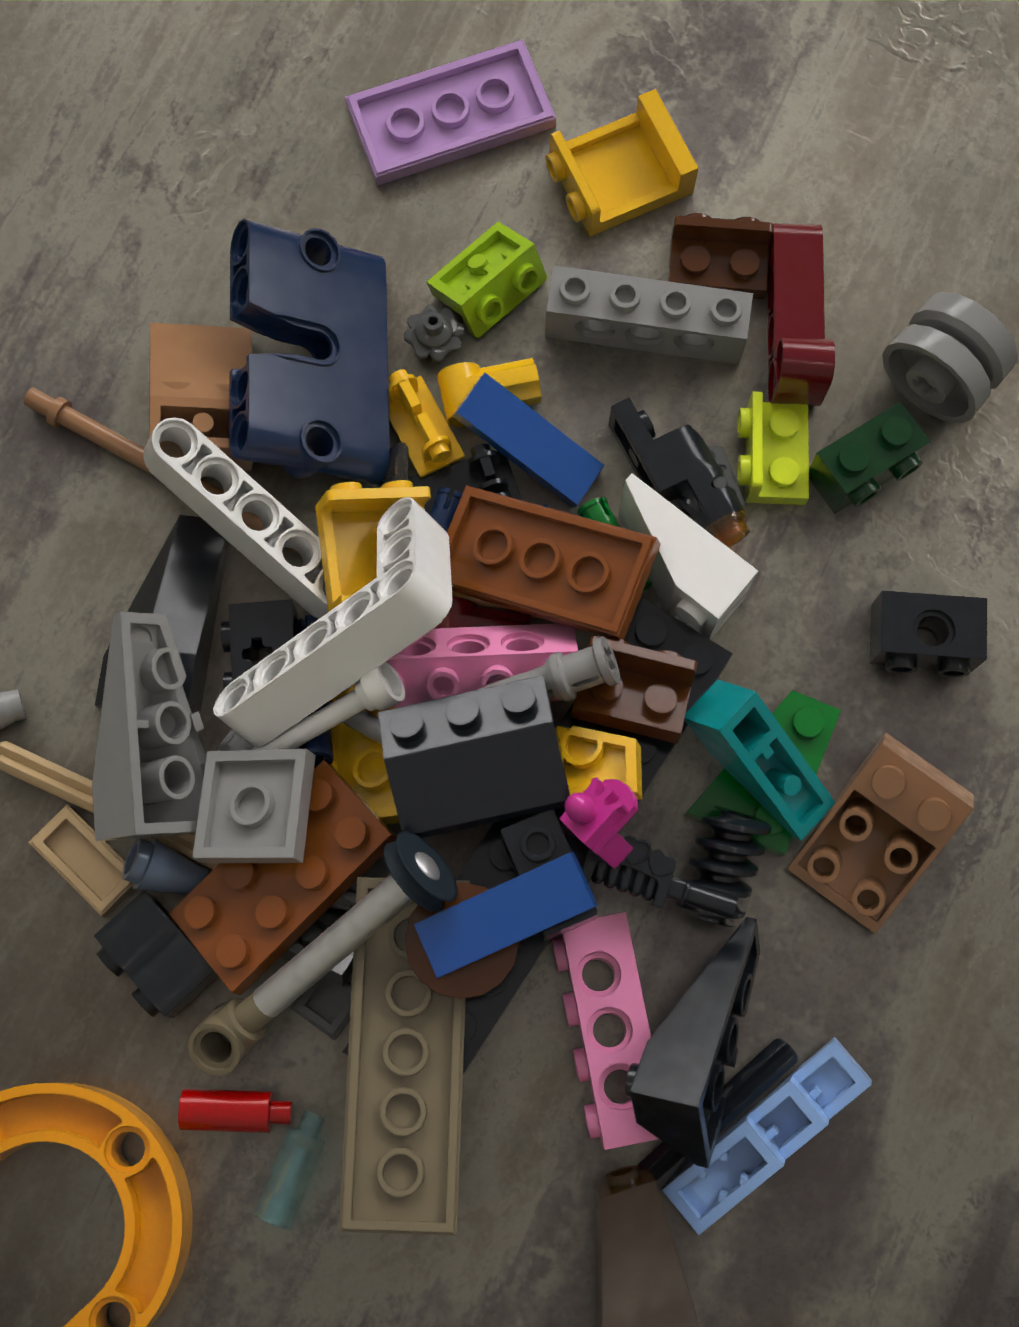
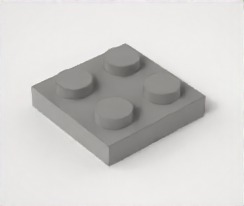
M308 749L207 751L192 858L201 863H303L316 755Z

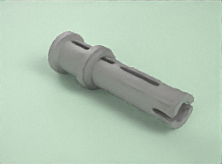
M601 636L593 640V646L567 655H563L561 652L553 653L545 660V665L488 684L479 689L544 675L550 699L557 697L560 701L565 700L568 702L575 699L579 691L603 683H607L609 686L619 684L620 673L609 642L605 637Z

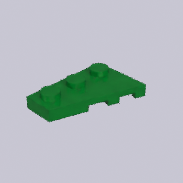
M792 690L772 714L811 769L817 774L841 710ZM725 768L684 814V816L701 823L702 817L719 816L720 811L714 806H721L766 821L772 827L771 833L767 835H753V837L765 846V850L781 857L786 854L792 835Z

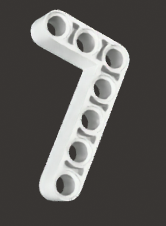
M176 417L167 418L158 423L144 448L143 455L145 465L151 474L309 614L318 619L327 614V598L322 588L324 574L319 537L194 425ZM162 441L176 443L182 449L184 456L179 458L168 456L163 452L159 443ZM212 477L218 480L223 486L224 494L217 495L208 492L203 487L201 478ZM250 512L257 515L261 519L264 529L256 531L247 527L243 522L242 513ZM288 547L298 551L302 557L303 566L296 567L289 564L283 556L282 549Z
M405 497L395 502L382 515L377 526V578L227 685L214 704V715L254 747H262L359 681L360 677L379 667L434 629L447 616L453 600L448 533L413 498Z

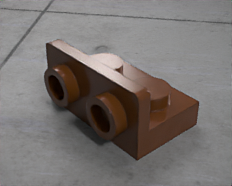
M703 213L676 216L670 240L668 281L753 293V299H764L768 283L769 245L773 236L774 224L771 222H761L753 217H739L735 220L711 218Z
M598 636L590 637L588 647L593 646V640L598 638ZM615 637L606 638L618 664L620 683L614 686L603 683L577 692L571 718L678 744L691 686L698 666L697 661L684 658L673 651H654L630 645L623 639L620 640Z

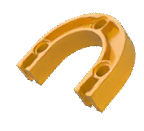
M63 1082L34 1083L0 1091V1163L17 1150L36 1142H56L69 1145L88 1154L105 1169L117 1188L121 1199L125 1221L124 1240L115 1270L102 1290L63 1327H112L107 1320V1310L111 1302L122 1303L127 1307L131 1320L129 1327H151L164 1311L179 1285L187 1263L193 1229L191 1192L185 1170L171 1141L154 1120L139 1107L125 1098L102 1088L86 1084ZM130 1132L138 1134L145 1145L144 1155L137 1164L128 1162L122 1154L121 1146L123 1139Z

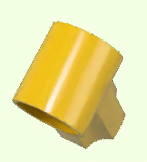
M533 358L480 368L476 363L462 362L449 365L437 374L446 421L452 427H466L452 415L483 373L488 374L528 406L542 402L539 375Z

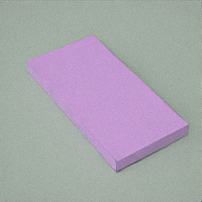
M523 39L345 97L346 107L377 186L556 127V116Z

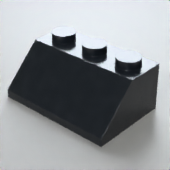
M544 675L378 712L383 757L402 832L407 831L421 838L565 807V802L568 796H570V790L555 715Z

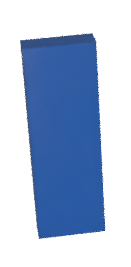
M486 373L479 377L452 415L572 508L580 503L605 466Z
M570 852L417 922L414 926L435 976L439 978L598 906L575 853Z

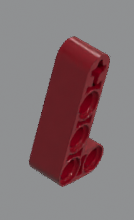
M773 223V236L769 245L767 283L768 400L772 404L821 406L831 386L835 368L834 340L825 339L823 228L820 224Z

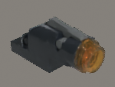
M630 397L611 406L608 426L640 480L669 502L678 498L675 500L678 508L728 548L740 542L750 533L746 524L748 516L744 510L745 502L723 447L707 445L701 435L690 425L679 427L653 440L656 434L649 416L644 410L637 412Z

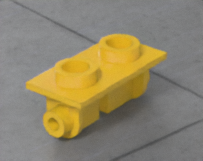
M405 369L392 373L388 379L390 382L388 387L389 421L419 477L422 478L465 458L462 448L422 376L415 377L413 374H408Z

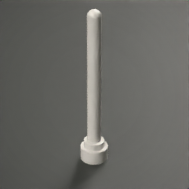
M385 662L361 676L360 680L355 684V690L299 721L262 747H254L251 750L296 749L365 709L369 711L376 709L385 711L405 699V689L402 680L395 669Z

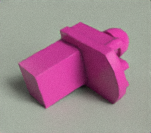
M595 777L583 793L579 792L568 796L565 802V812L559 819L588 848L615 869L634 849L618 832L638 811L637 797L627 784L617 779H605L602 782Z

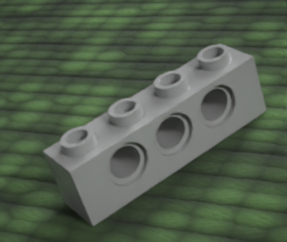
M553 265L546 309L545 337L739 365L748 338L753 293Z

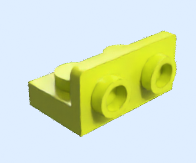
M752 391L747 407L739 408L737 417V437L745 438V455H739L737 483L739 486H745V503L806 505L809 499L808 405L763 402V392Z

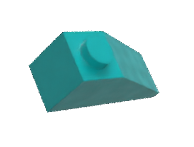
M717 679L685 713V722L709 754L794 838L802 841L836 803L756 691Z

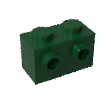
M900 401L817 452L809 467V480L834 514L852 503L855 507H858L877 495L881 490L880 486L890 479L895 478L897 481H900L916 471L923 464L920 457L931 441Z

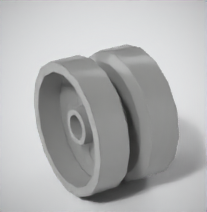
M938 292L930 295L914 313L909 326L903 327L886 346L882 359L884 369L891 382L906 399L924 412L940 420L961 423L971 420L990 396L991 389L997 388L1018 362V351L1009 330L993 313L978 302L960 294Z

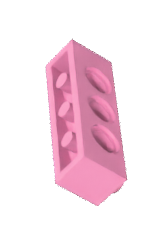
M559 623L432 629L386 661L398 673L405 689V699L392 707H404L466 693L519 673L522 674L536 669V667L545 665V660L553 653L561 652L563 655L578 651L575 630L573 627ZM556 697V698H553V699H550V700H551V701H555V700H558V699H557V697Z
M626 912L597 917L594 921L561 934V938L552 939V947L557 971H568L571 992L563 993L562 998L568 1027L578 1025L582 1043L581 1048L573 1049L579 1083L589 1081L593 1100L592 1104L583 1105L589 1138L600 1137L601 1147L607 1150L658 1140L659 1138L636 1123L631 1098L623 1103H614L606 1096L604 1091L605 1079L611 1072L620 1069L628 1073L632 1063H640L646 1043L651 1038ZM598 960L609 966L612 971V983L608 989L594 991L585 985L582 971L588 962ZM601 1015L615 1016L623 1026V1037L614 1047L602 1046L594 1037L593 1026L596 1019Z

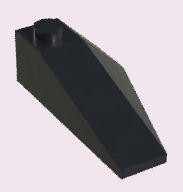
M179 515L127 612L166 615L186 673V679L182 685L191 712L199 711L200 714L228 541L201 517ZM109 646L102 661L95 700L97 708H102Z
M746 917L647 1041L640 1063L631 1064L626 1078L625 1095L632 1100L636 1123L695 1165L709 1168L727 1099L722 1097L725 1079L724 1065L735 1068L737 1059L739 1021L735 1016L745 1017L747 1014L760 956L757 919Z

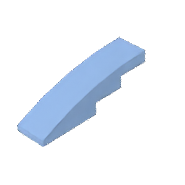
M834 1037L717 1138L709 1168L700 1167L690 1162L663 1187L662 1191L696 1233L700 1235L781 1169L787 1158L828 1126L829 1120L869 1088L872 1085V1079Z

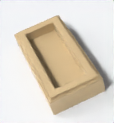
M68 804L28 842L102 917L106 918L134 890L132 882L122 879L126 860L107 841H95V829Z

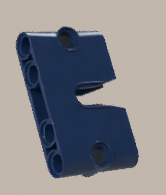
M243 218L234 230L230 247V320L275 341L306 348L313 358L297 354H249L246 356V365L244 367L229 371V449L232 457L274 466L282 465L285 471L296 478H308L317 472H322L338 478L371 484L380 483L387 472L390 457L386 263L383 256L340 245L329 232L319 228H312L303 234ZM307 444L312 448L314 453L310 451Z

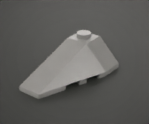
M120 611L113 615L92 780L95 841L196 834L206 763V753L198 731L204 729L199 711L191 712L182 686L186 679V673L167 617L163 614Z

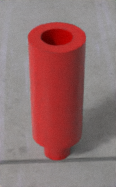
M183 1089L178 1109L179 1129L191 1131L270 1133L272 1124H291L293 1118V1102L274 1101L272 1091Z

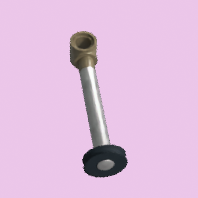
M407 831L398 833L396 842L387 843L383 851L385 863L391 875L244 1000L234 998L229 1002L216 1006L195 1028L188 1041L189 1056L195 1066L204 1073L213 1076L225 1075L233 1071L252 1047L264 1038L266 1024L411 902L414 901L419 906L432 912L438 913L444 910L446 901L451 902L457 898L458 888L449 866L440 854L418 835ZM219 1033L227 1037L230 1043L222 1039Z

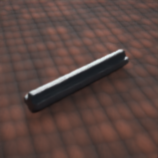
M774 1039L724 1085L722 1097L727 1099L719 1134L797 1063L798 1056L784 1039ZM662 1142L637 1166L639 1171L648 1168L656 1180L658 1189H660L690 1160Z

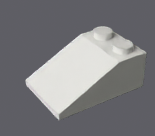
M631 473L625 480L618 516L625 529L657 537L661 543L648 576L652 582L655 594L665 612L711 640L743 602L758 570Z

